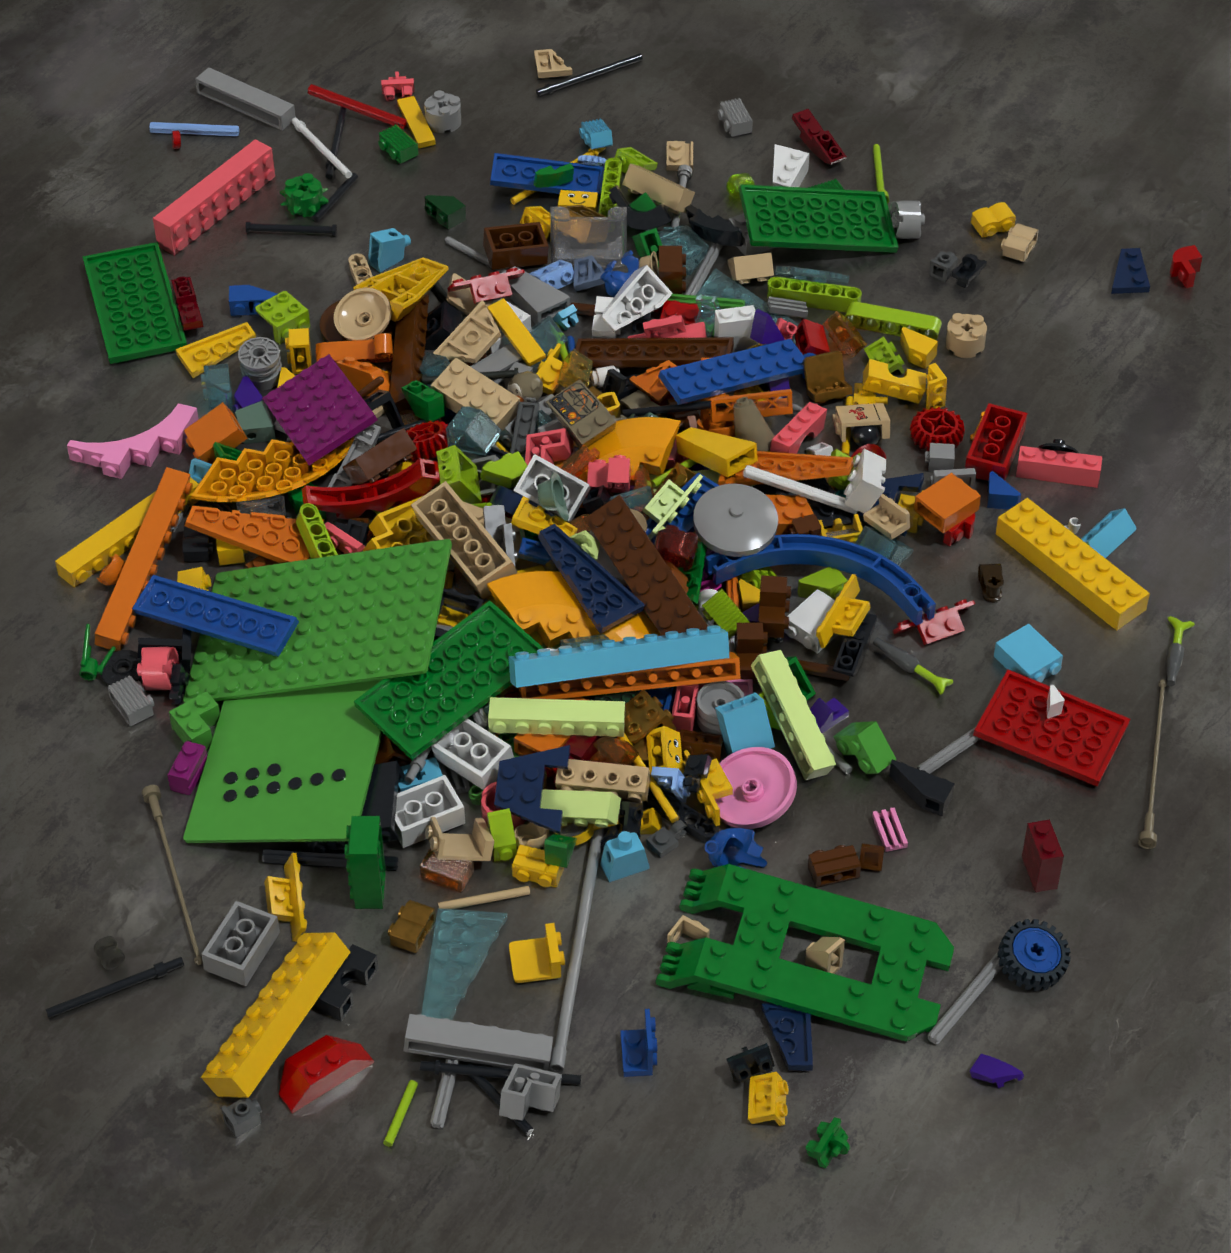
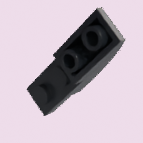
M691 204L685 208L693 234L699 238L726 246L743 245V235L740 228L732 225L727 219H723L719 215L714 218L707 216L701 209H697Z
M867 613L854 636L844 637L833 666V672L852 677L855 676L869 647L877 615Z

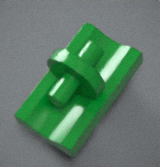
M834 1117L831 1123L821 1121L817 1127L818 1137L821 1138L820 1141L809 1140L806 1145L808 1156L817 1159L820 1167L827 1168L833 1156L837 1157L839 1153L845 1155L851 1149L847 1142L849 1137L842 1129V1121L839 1118Z

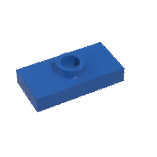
M522 538L518 558L545 565L551 559L541 542Z

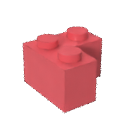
M566 428L528 434L526 437L525 462L528 466L534 454L552 464L556 461L567 460L572 454L574 441Z
M615 455L614 458H609V463H606L605 460L589 462L587 484L590 485V490L604 485L609 493H630V458H626L623 455Z

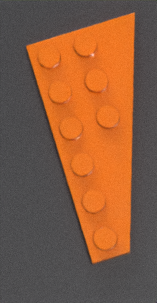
M757 451L758 461L750 466L797 481L850 475L854 463L853 457ZM744 469L728 478L720 475L718 480L719 486L724 484L757 485L764 483L744 477Z
M192 506L184 525L187 528L278 563L307 560L310 557L296 525V519L286 518L284 515L257 512L245 514L240 513L239 510L226 512L220 511L218 508Z

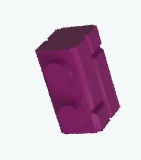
M189 741L184 742L167 775L170 790L185 795L192 794L207 759V751L204 745Z

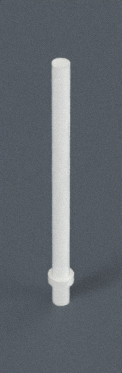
M296 117L291 120L295 129L301 132L346 178L352 176V172L306 127L303 121H299Z

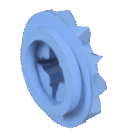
M581 155L578 157V162L603 167L605 166L606 159L598 156Z

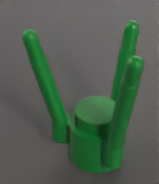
M86 624L79 676L85 680H95L97 674H102L105 665L116 648L112 646L101 664L98 665L96 659L90 658L92 648L89 645L90 624Z

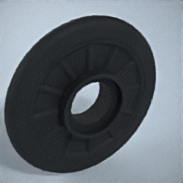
M131 650L114 652L100 676L108 685H112L125 677L127 678L129 675L132 676L135 682L141 681L142 676L137 674V664L141 663L142 658H138V653ZM122 666L129 667L127 671H118V669Z

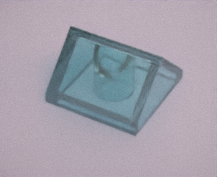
M551 316L539 321L529 330V333L546 356L551 348L554 349L558 343L563 345L568 340Z

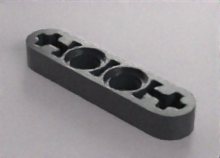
M649 788L645 805L649 809L654 808L661 817L671 822ZM662 790L671 806L679 809L676 814L679 820L686 825L684 830L688 834L706 844L714 834L719 832V827L712 820ZM687 818H694L697 822L691 825L687 824L685 820Z

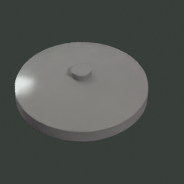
M724 484L710 489L700 497L694 509L693 526L700 541L709 549L726 556L743 557L762 551L772 542L777 532L778 514L773 502L758 489L743 484Z

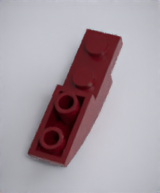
M809 108L792 115V120L801 131L800 138L818 158L830 165L847 158L828 130H823Z
M182 276L171 280L184 331L204 327L191 277Z

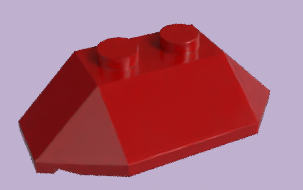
M325 1035L285 1060L279 1097L293 1114L374 1063V1060L361 1044Z

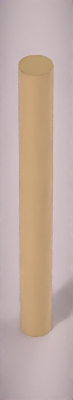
M529 886L439 902L438 909L441 912L530 895Z

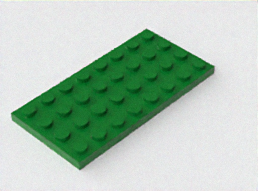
M740 185L739 193L751 246L896 253L899 248L884 192Z
M158 242L82 256L110 364L176 351L177 348L187 345Z
M489 600L433 642L429 667L425 674L383 679L354 700V705L413 760L490 702V697L498 696L512 685L510 683L509 656H515V653L523 651L529 652V654L537 653V650L544 648Z

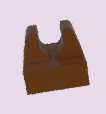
M862 843L860 853L861 868L882 871L885 846Z

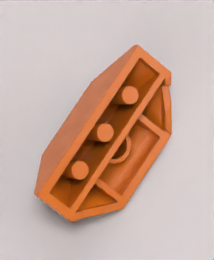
M344 357L336 362L357 392L379 376L384 378L383 384L367 396L372 395L378 390L390 392L391 380L389 374L380 368L374 367L368 362L356 361L353 357Z

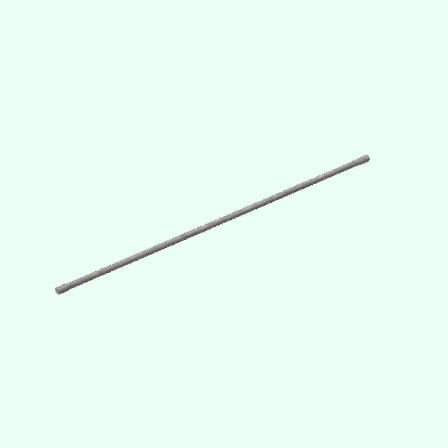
M609 737L605 763L616 764L620 744L617 737ZM605 828L595 830L591 838L556 1040L549 1067L553 1072L559 1073L564 1070L568 1035L602 847L601 840Z

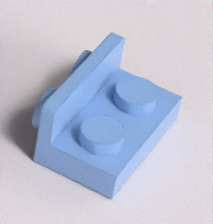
M561 259L529 273L556 289L574 282L572 263Z
M652 766L651 776L665 792L674 793L678 800L686 803L687 797L691 794L689 792L690 786H684L685 776L679 768Z

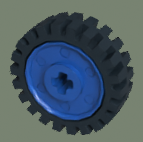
M1025 919L1022 923L1019 921L1014 926L1012 925L1003 936L997 953V957L1000 958L998 961L999 966H1004L1002 969L1004 975L1009 973L1008 979L1011 982L1016 979L1017 986L1021 987L1022 984H1025L1026 990H1030L1033 987L1034 991H1039L1041 988L1046 990L1059 982L1065 974L1071 956H1069L1071 953L1070 948H1066L1068 945L1067 940H1061L1063 934L1061 932L1056 934V927L1053 925L1050 929L1047 928L1048 923L1045 921L1039 924L1038 919H1033L1031 923L1029 919Z

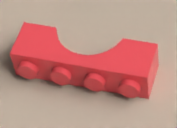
M809 402L772 439L770 452L797 454L801 443L807 435L815 438L824 429L827 409Z

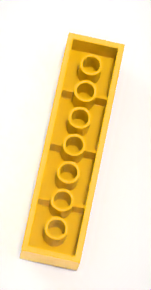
M1029 498L1024 499L998 517L996 535L1116 631L1146 611L1150 595L1147 590Z
M335 932L302 934L297 939V943L291 952L285 956L284 962L279 969L272 974V978L266 987L259 992L256 1001L247 1009L246 1015L241 1022L234 1027L233 1033L228 1040L221 1045L220 1051L209 1062L201 1076L217 1097H250L350 954V950Z

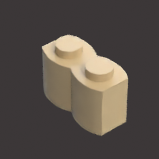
M1018 223L1013 228L1011 227L1007 239L1004 238L1001 243L1002 256L1024 262L1037 242L1039 230Z

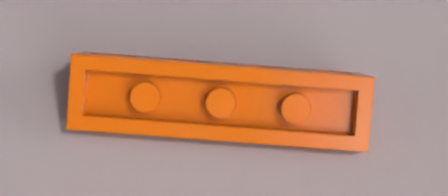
M791 389L710 398L711 409H709V415L712 423L733 421V406L742 397L752 399L754 403L757 402L755 405L763 417L793 414ZM781 396H787V398L778 399ZM725 403L728 407L716 408V404Z

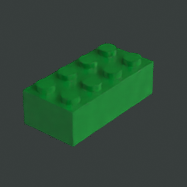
M352 816L351 825H347L346 838L349 840L348 844H345L350 900H354L355 909H383L386 867L380 816Z

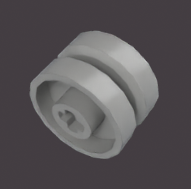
M726 681L711 682L700 689L696 701V722L702 732L722 735L715 707L744 697L742 690L733 683Z

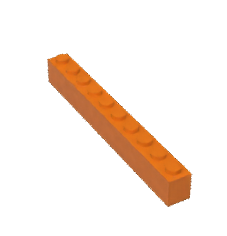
M166 467L95 631V645L107 649L115 646V651H120L122 645L127 644L129 628L134 627L137 618L132 608L151 577L156 575L158 560L162 561L164 557L165 543L169 544L172 537L171 529L172 527L176 528L179 520L178 513L183 511L185 507L186 494L190 495L193 483H190V474Z
M729 652V658L518 687V697L529 699H564L741 679L740 660L734 652Z

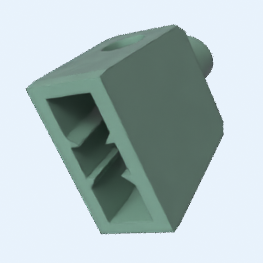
M264 401L235 411V417L248 438L243 442L244 444L271 441V439L276 440L274 425Z

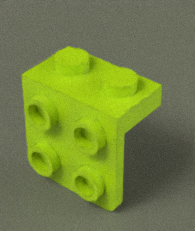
M282 291L255 307L256 312L273 326L274 340L279 345L285 342V338L289 337V329L310 328L309 310L287 291Z

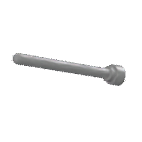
M681 165L677 171V177L680 180L679 185L685 188L687 181L692 177L693 170L690 166ZM681 212L679 214L673 213L671 232L673 233L678 231Z

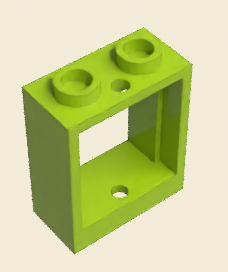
M456 445L436 451L440 483L442 484L446 481L463 502L469 504L482 502L477 466Z

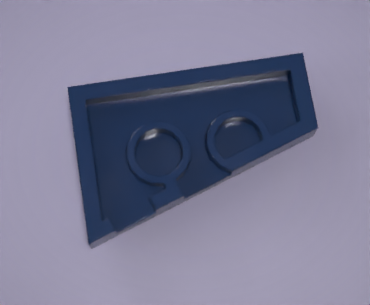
M1140 248L1121 249L1111 294L1149 292L1150 284Z
M762 1004V1011L788 1071H812L811 1015L776 1004Z

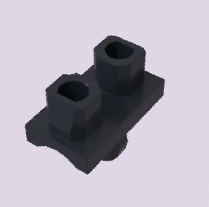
M966 254L962 258V263L952 272V277L957 279L956 284L967 288L970 282L977 278L980 271L986 266L987 261L979 260L976 255Z
M767 1043L750 1050L747 1047L741 1048L742 1053L726 1058L734 1082L738 1080L745 1082L750 1080L752 1075L759 1072L764 1074L771 1072L775 1066Z

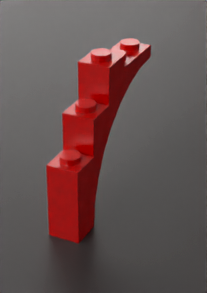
M419 458L411 466L397 474L361 485L347 487H315L306 485L302 489L303 504H313L318 510L336 513L337 518L356 520L367 509L384 512L396 501H412L424 496L440 481L438 462Z

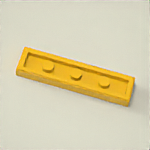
M415 97L397 99L399 110L403 118L407 120V126L414 141L418 143V149L436 145L433 133Z
M504 298L487 307L494 321L528 366H532L546 358L544 351Z

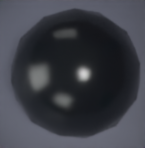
M877 425L855 426L852 430V439L859 447L866 444L876 445L880 439L879 428Z

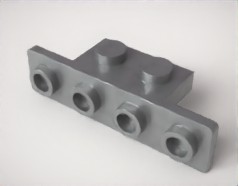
M504 505L484 506V528L511 559L514 566H516L515 563H517L518 555L517 551L514 550L513 543L516 539V533L512 529V523L506 524Z

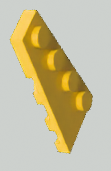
M248 322L177 348L176 354L192 378H195L237 352L247 340L256 338V333Z

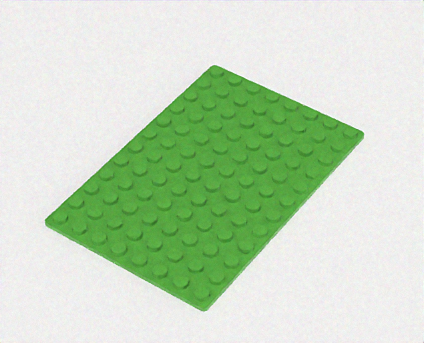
M444 539L217 573L212 588L213 593L297 617L299 623L279 657L200 633L189 675V683L183 698L184 703L206 691L215 701L425 674L428 671L452 548L451 540Z
M383 679L224 700L183 836L186 843L348 841L349 839L346 838L347 825H351L352 816L362 815L382 736V731L355 707L354 700ZM271 764H279L281 772L276 776H270L267 772L268 767ZM257 768L260 773L259 777L255 780L247 779V770ZM337 769H343L346 777L342 781H334L332 773ZM229 772H235L238 776V780L233 784H227L224 780L225 775ZM315 773H321L324 777L323 783L318 786L312 785L310 781L311 776ZM294 777H299L302 780V786L299 789L292 790L288 785L289 781ZM273 781L278 782L281 786L280 790L275 794H270L267 791V785ZM249 786H257L259 789L258 795L248 798L245 790ZM228 790H235L237 793V798L232 802L224 800V793Z

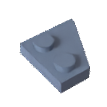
M592 255L574 260V288L576 291L605 284L600 278L605 271Z

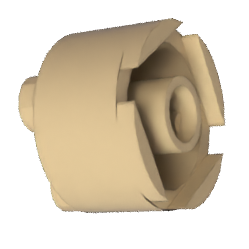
M955 313L948 322L946 348L953 351V355L960 358H972L977 353H982L985 348L987 325L984 322V318L978 314Z

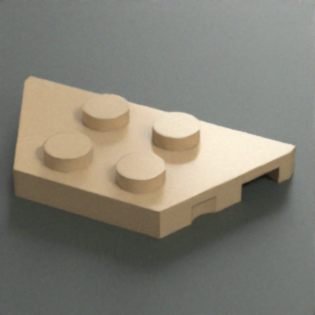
M481 301L433 352L436 359L453 361L455 358H458L462 362L477 363L500 338V330L484 301Z

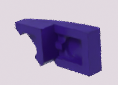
M984 1054L979 1055L970 1069L972 1078L990 1083L996 1082L998 1088L1004 1087V1083L1016 1078L1020 1081L1024 1078L1023 1072Z

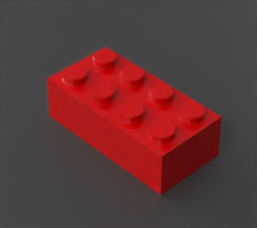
M988 403L966 457L965 469L975 468L976 478L988 481L989 473L993 471L1003 480H1006L1025 432L1028 413Z

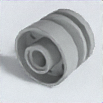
M265 337L251 338L244 342L238 351L242 378L247 375L257 390L260 391L277 386L282 367L278 345L273 340Z

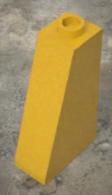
M692 427L676 435L677 453L727 478L743 470L746 465H752L758 461L757 443Z

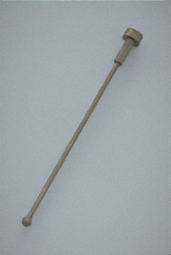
M1164 679L1159 681L1160 697L1148 813L1145 814L1144 831L1140 832L1138 837V845L1144 849H1153L1157 844V835L1153 832L1155 817L1153 803L1164 691L1167 686V681Z
M148 785L143 788L142 796L144 801L150 804L153 818L158 823L196 956L195 964L202 965V956L199 953L162 824L163 816L158 802L161 798V792L157 785Z

